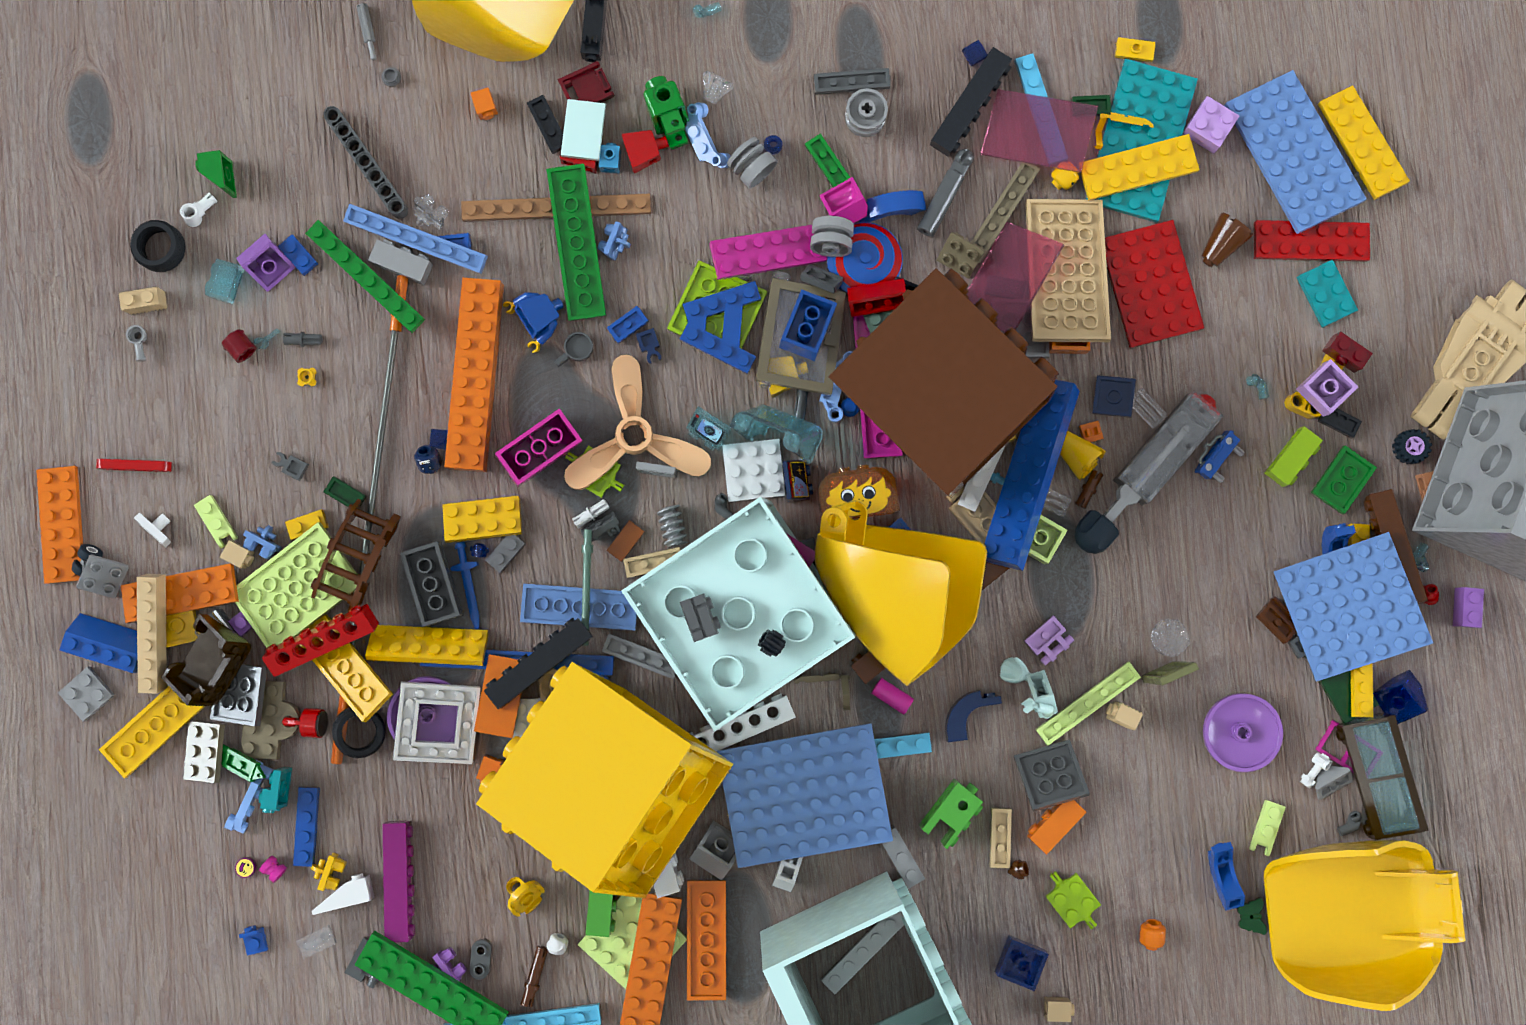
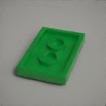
M1346 445L1342 446L1311 493L1343 515L1352 505L1377 467Z

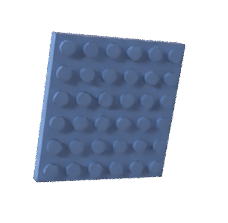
M1389 532L1273 572L1316 682L1433 644Z

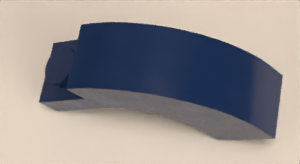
M976 690L960 697L952 705L946 717V741L968 740L966 721L970 713L978 707L1002 704L1001 696L991 692L984 693V697H981V691Z

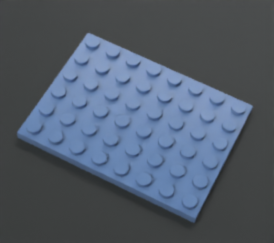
M871 723L717 751V753L733 763V766L722 782L738 868L893 841Z

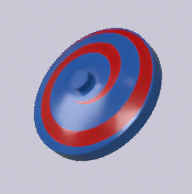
M869 222L854 224L853 237L851 238L853 240L852 252L849 255L827 257L828 271L843 277V283L839 289L846 292V294H848L847 288L894 280L896 276L899 277L903 264L902 250L895 236L886 228Z

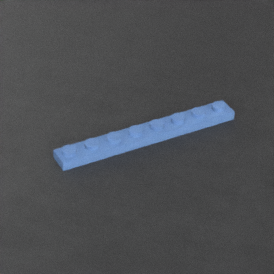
M349 204L343 219L345 223L482 274L488 258L485 254Z

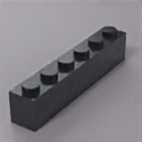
M994 47L991 49L931 139L930 146L947 157L952 152L954 154L957 152L961 145L959 143L962 137L966 138L971 130L970 124L972 121L976 123L981 113L979 110L982 106L986 107L991 100L989 95L992 91L996 92L1002 83L999 80L1003 75L1006 77L1011 70L1010 63L1012 58Z
M571 618L564 624L565 628L562 631H554L548 636L550 638L549 641L545 644L540 642L533 648L534 652L531 655H523L517 660L518 665L514 668L509 666L502 672L503 676L500 679L496 680L494 678L486 684L487 689L484 692L498 710L593 638V635L579 618L576 620Z

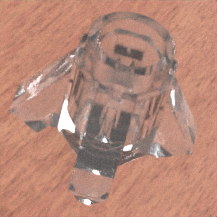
M706 71L703 73V99L717 104L724 95L733 89V83L725 82V78L713 72Z

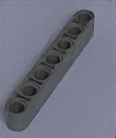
M327 107L324 110L325 120L387 209L395 218L402 219L408 214L407 205L345 116L337 107ZM338 114L335 120H331L333 115ZM349 129L346 135H341L343 130ZM359 144V148L352 151V147ZM370 159L368 165L362 166L364 160ZM380 174V179L373 181L374 176ZM390 189V195L384 196V192ZM396 205H402L400 211H394Z

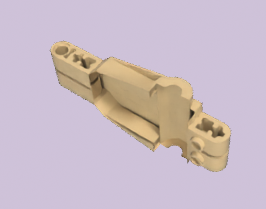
M1510 280L1503 286L1495 298L1490 295L1484 300L1476 295L1472 300L1471 306L1460 318L1455 320L1433 366L1435 382L1410 416L1423 427H1428V430L1440 439L1444 440L1447 437L1465 387L1505 383L1526 363V289L1514 280Z

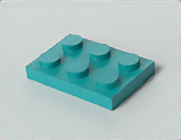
M1333 260L1296 277L1322 328L1358 311Z

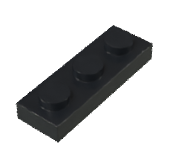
M541 95L527 102V105L551 153L554 154L562 148L563 133L544 95Z

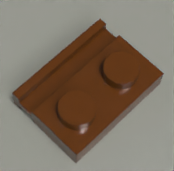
M1276 596L1271 598L1269 603L1256 616L1283 644L1287 643L1296 633L1287 607Z

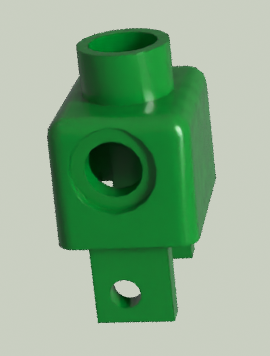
M657 76L650 79L645 84L646 90L643 95L656 134H665L671 150L689 144L684 132V125L689 122V118L676 83L674 81H667L665 76ZM677 136L682 137L680 141L675 140Z

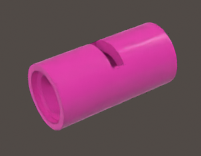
M882 677L871 692L872 695L903 715L914 700V698Z

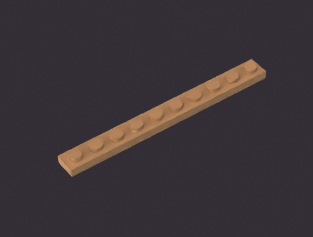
M650 194L589 196L592 216L651 214ZM551 198L461 201L463 222L553 218Z

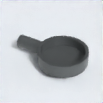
M583 332L570 334L564 342L565 353L554 362L560 367L570 358L574 361L588 359L593 352L592 340Z

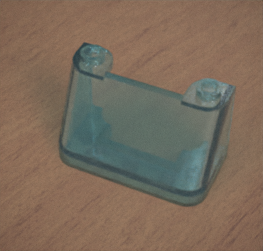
M763 404L737 413L729 426L743 438L753 441V437L756 435L765 436L768 427L785 434L783 439L784 447L797 454L801 461L811 464L823 437V431L818 425Z

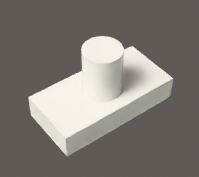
M141 513L134 517L136 522L165 548L171 543L161 532L171 522L164 514H161L152 523Z

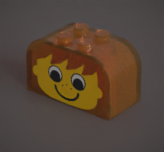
M869 465L857 466L856 470H850V467L840 468L836 473L826 476L818 489L817 496L821 518L827 509L853 500L860 501L866 506L867 517L894 514L900 511L895 478L887 469L882 467L869 468ZM853 507L849 510V516L852 519H859L861 512L857 507Z

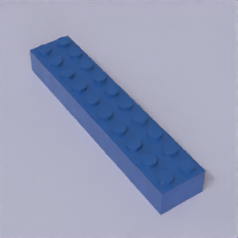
M1055 380L1054 383L1058 387L1051 400L1020 431L984 543L987 549L986 562L1020 571L1024 570L1080 391L1075 383Z

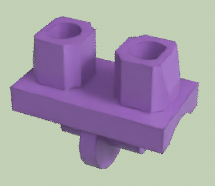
M449 947L437 952L432 957L437 963L434 966L460 981L467 968L462 962L455 967L449 962L456 956L453 949Z

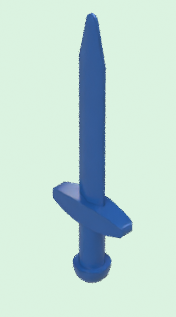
M457 542L455 549L458 551L460 563L452 566L450 569L451 571H461L470 618L474 628L479 630V611L470 569L478 566L479 563L468 562L465 551L466 544L464 542Z

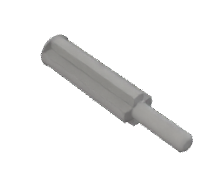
M365 3L358 4L356 8L364 43L368 44L371 60H376L373 42L376 40L368 5Z

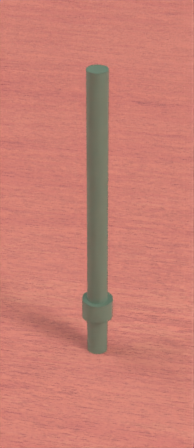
M584 529V545H582L583 585L581 621L588 630L591 553H593V545H591L592 529ZM589 641L586 642V643H585L584 645H582V646H588V645H589Z

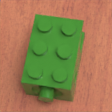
M953 779L919 823V826L924 832L929 834L941 819L951 828L940 842L946 849L949 846L953 847L959 839L957 837L959 833L965 831L971 824L969 820L972 816H977L983 808L981 805L983 801L975 795L979 789L970 782L965 787L956 779Z

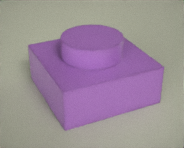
M239 612L228 621L240 636L245 635L252 629V626L242 612Z

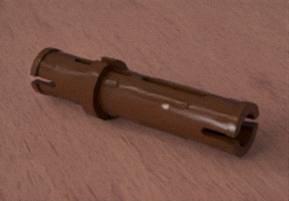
M536 946L527 982L524 983L525 990L520 1003L522 1006L533 1007L536 991L540 987L538 984L548 952L547 947Z

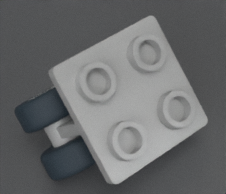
M81 545L77 552L81 561L74 560L72 564V571L80 576L76 588L115 598L129 566L102 558V550L94 545Z

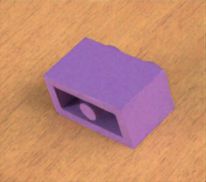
M1455 588L1453 626L1482 628L1484 589Z

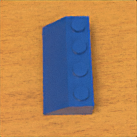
M80 613L65 631L60 651L130 673H138L137 630Z

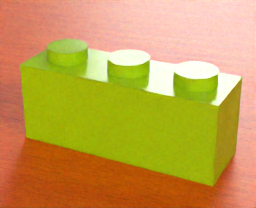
M1305 426L1298 428L1264 474L1281 487L1291 486L1297 480L1298 476L1296 475L1300 470L1303 471L1308 466V459L1311 455L1314 456L1320 450L1321 446L1319 445L1323 440Z

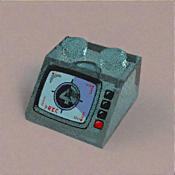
M699 406L686 427L690 437L695 440L700 438L705 442L704 446L712 451L714 449L719 451L731 434V427Z

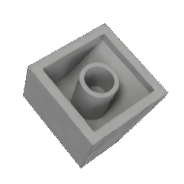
M713 820L689 859L722 881L736 860L732 832Z

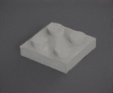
M86 667L58 692L83 722L87 721L115 696L91 667Z

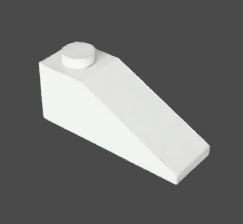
M803 857L780 861L772 886L791 892L795 885Z
M363 873L351 876V880L343 884L312 910V915L374 899L370 875L363 876Z

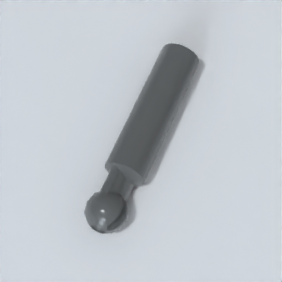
M962 149L957 152L955 160L950 169L947 170L917 227V230L922 234L934 237L964 180V175L973 163L974 156L970 150Z

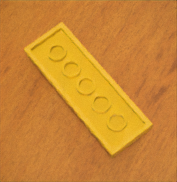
M1353 85L1318 103L1320 110L1356 171L1359 172V176L1366 185L1373 200L1410 182Z
M1189 134L1078 164L1088 201L1192 174L1200 170Z
M325 614L313 623L309 629L315 628L322 621L326 620V622H329L331 619ZM351 643L312 660L362 722H367L393 695Z
M378 625L376 630L370 634L365 657L366 660L483 666L489 633L488 630Z
M168 686L106 742L99 751L123 778H127L205 706H187Z

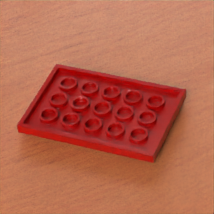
M1174 220L1105 237L1107 271L1129 348L1205 328Z

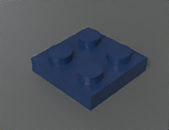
M1097 375L1092 413L1132 418L1136 379Z

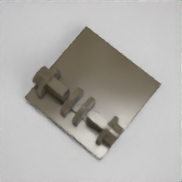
M951 232L936 261L969 279L985 250L982 249L983 246L980 247L975 243L973 244L972 240L971 242L967 241L968 238L964 239L958 232Z

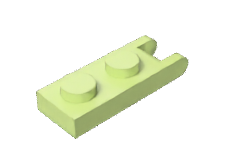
M212 495L194 504V507L221 549L225 547L222 541L225 537L230 535L234 541L238 539V536Z
M1268 800L1264 801L1249 847L1250 850L1255 851L1258 844L1266 847L1264 855L1270 856L1286 808L1285 806Z

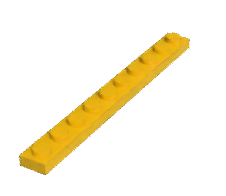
M1348 524V526L1354 525L1356 531L1349 538L1348 546L1370 538V524ZM1372 663L1350 670L1351 717L1374 718Z

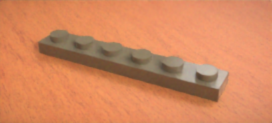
M1025 159L972 240L973 244L975 243L980 247L983 246L982 249L985 250L978 265L1040 170V168Z

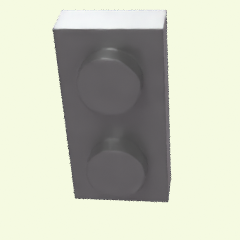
M516 535L506 536L485 561L501 573L526 544Z

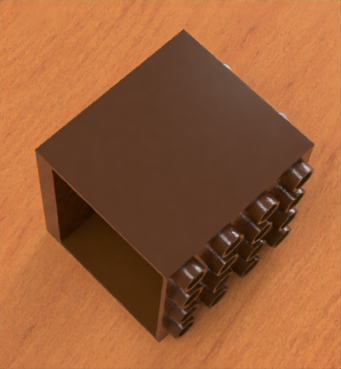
M935 268L913 291L906 290L903 293L904 301L867 338L860 337L856 341L858 347L828 377L932 481L952 498L1051 400L1058 387L1054 382L1059 373L1042 356L1033 363L1026 356L1025 352L1029 345L1028 342L1014 328L1010 327L1003 334L997 328L996 322L998 319L996 317L998 313L983 298H980L973 304L967 295L969 293L967 290L968 284L957 272L950 269L943 275Z

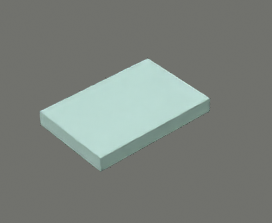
M567 100L561 157L599 161L606 110L605 103Z

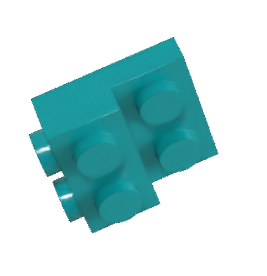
M293 767L278 768L270 774L269 784L271 786L264 788L259 794L262 812L275 813V811H280L281 808L288 805Z

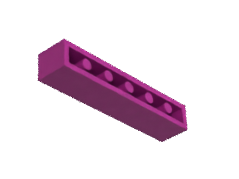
M387 821L382 824L384 936L395 943L409 942L412 936L415 935V924H412V916L415 914V906L412 904L414 885H411V877L414 876V866L411 865L414 848L410 841V837H413V826H410V821Z

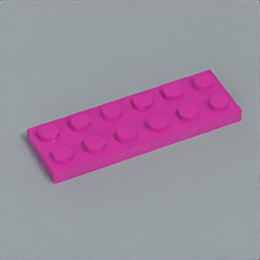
M812 225L714 240L709 243L717 280L826 262L827 256L816 254L810 249L811 237L814 235L812 233Z

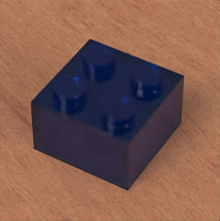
M1008 935L994 972L1000 978L1035 991L1049 954L1045 949Z

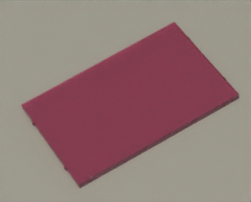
M998 89L981 155L1081 173L1098 106Z
M1006 222L968 288L969 293L967 295L969 300L975 304L980 298H983L998 313L996 317L998 321L996 323L1000 331L1006 332L1010 327L1016 330L1062 251L1064 244Z

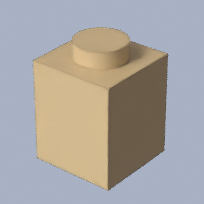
M229 540L220 558L239 568L246 569L247 566L249 567L252 564L255 551H250L238 542Z
M1044 997V1017L1047 1021L1071 1022V1016H1074L1075 1009L1074 1004H1071L1069 998Z

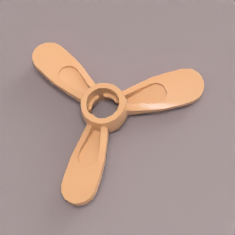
M621 355L617 357L612 364L611 370L614 392L623 420L616 427L614 439L588 451L567 467L564 475L566 483L574 490L585 489L606 474L625 453L637 455L645 451L667 465L675 467L691 476L704 475L711 466V458L705 450L680 439L653 434L650 424L641 417L642 379L640 365L633 356ZM639 425L644 432L646 440L638 445L629 446L624 439L622 431L630 426Z

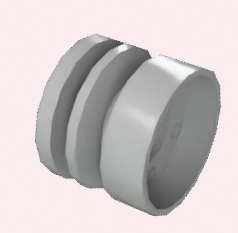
M752 137L740 145L727 162L730 169L734 168L733 172L735 174L743 172L740 180L749 189L761 183L778 163V160L770 152L767 151L762 154L764 145L759 144V140L756 137Z

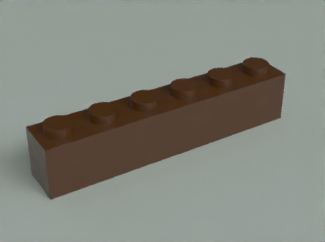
M1393 490L1369 494L1365 498L1364 508L1370 514L1371 519L1369 523L1371 529L1375 530L1376 536L1387 532L1390 533L1417 603L1421 604L1428 601Z

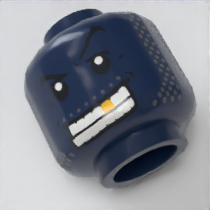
M421 446L414 455L419 471L424 474H433L442 465L440 454L433 446Z

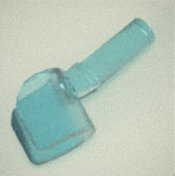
M276 328L264 338H256L254 344L262 341V346L258 349H266L270 339L280 331Z

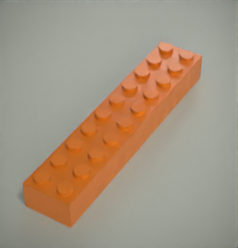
M462 277L444 465L445 468L450 470L487 472L504 284L501 280Z

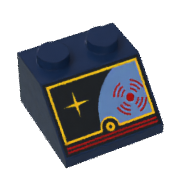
M805 460L783 461L782 467L787 503L810 500V495H813L812 483L808 484L807 477L811 476L810 465H806Z

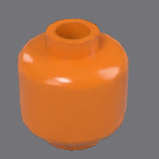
M1148 919L1141 924L1139 941L1142 945L1146 946V949L1155 951L1157 948L1165 945L1166 928L1159 920Z

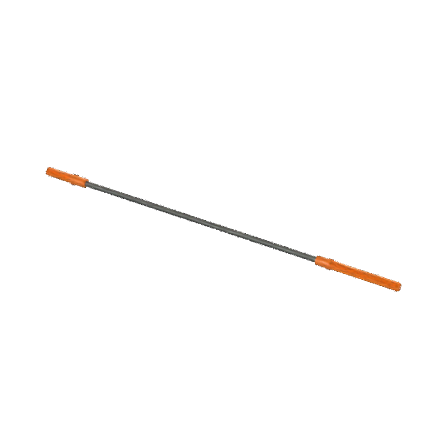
M398 275L395 291L406 300L408 278ZM392 314L390 323L392 334L367 513L374 515L398 333L402 329V324ZM366 521L365 530L371 532L373 523ZM364 538L362 552L367 554L369 553L370 541ZM362 560L360 561V574H362L363 569L366 565L363 563L364 561ZM357 640L350 642L354 648H356ZM341 695L339 696L337 716L350 707ZM348 720L342 728L344 741L346 740ZM333 740L331 763L342 764L343 753L337 748Z

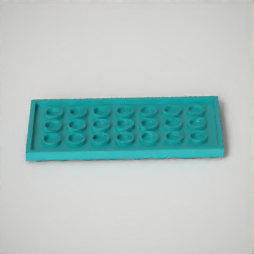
M1125 58L1112 101L1111 112L1123 114L1125 117L1129 115L1145 118L1153 124L1154 128L1149 127V125L1143 124V126L1113 121L1108 118L1102 137L1103 147L1101 150L1099 149L1097 158L1182 136L1198 79ZM1170 179L1093 200H1103V208L1157 223L1161 215Z

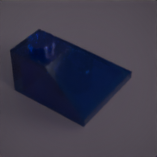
M1410 669L1393 677L1373 692L1380 708L1385 714L1395 715L1397 724L1428 711L1422 685Z

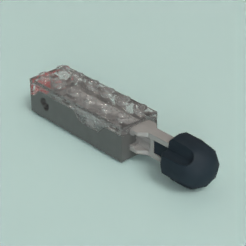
M1196 391L1187 394L1113 479L1120 486L1116 490V500L1103 515L1096 510H1089L1075 528L1076 543L1082 550L1093 554L1106 550L1119 536V530L1112 522L1127 505H1133L1137 502L1141 505L1149 503L1222 419L1224 415L1216 409V401L1208 394L1199 395Z

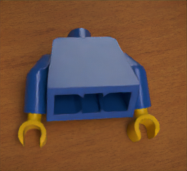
M525 292L513 299L512 303L509 301L504 302L503 307L511 305L510 310L506 311V313L513 314L516 312L532 339L536 338V341L528 343V348L535 344L536 349L532 353H537L540 350V344L543 345L553 335L558 325L559 313L557 311L563 309L564 306L559 298L550 301L546 294L540 295L538 293Z

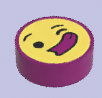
M249 857L240 859L235 865L237 875L242 878L252 876L257 868L256 862Z

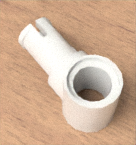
M208 192L197 203L184 204L180 209V214L188 226L196 227L201 224L205 211L217 203V200Z

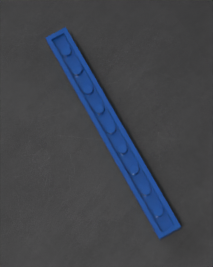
M486 650L483 666L420 663V666L486 669L489 654L520 659L523 655L527 654L529 656L533 652ZM571 654L554 667V669L558 670L562 666L569 667L571 662H574L598 675L613 676L614 656Z

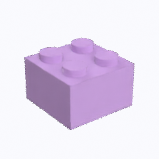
M1207 96L1186 126L1183 135L1189 134L1192 141L1214 154L1224 142L1239 115Z
M1330 359L1322 363L1296 390L1324 417L1340 406L1358 386Z

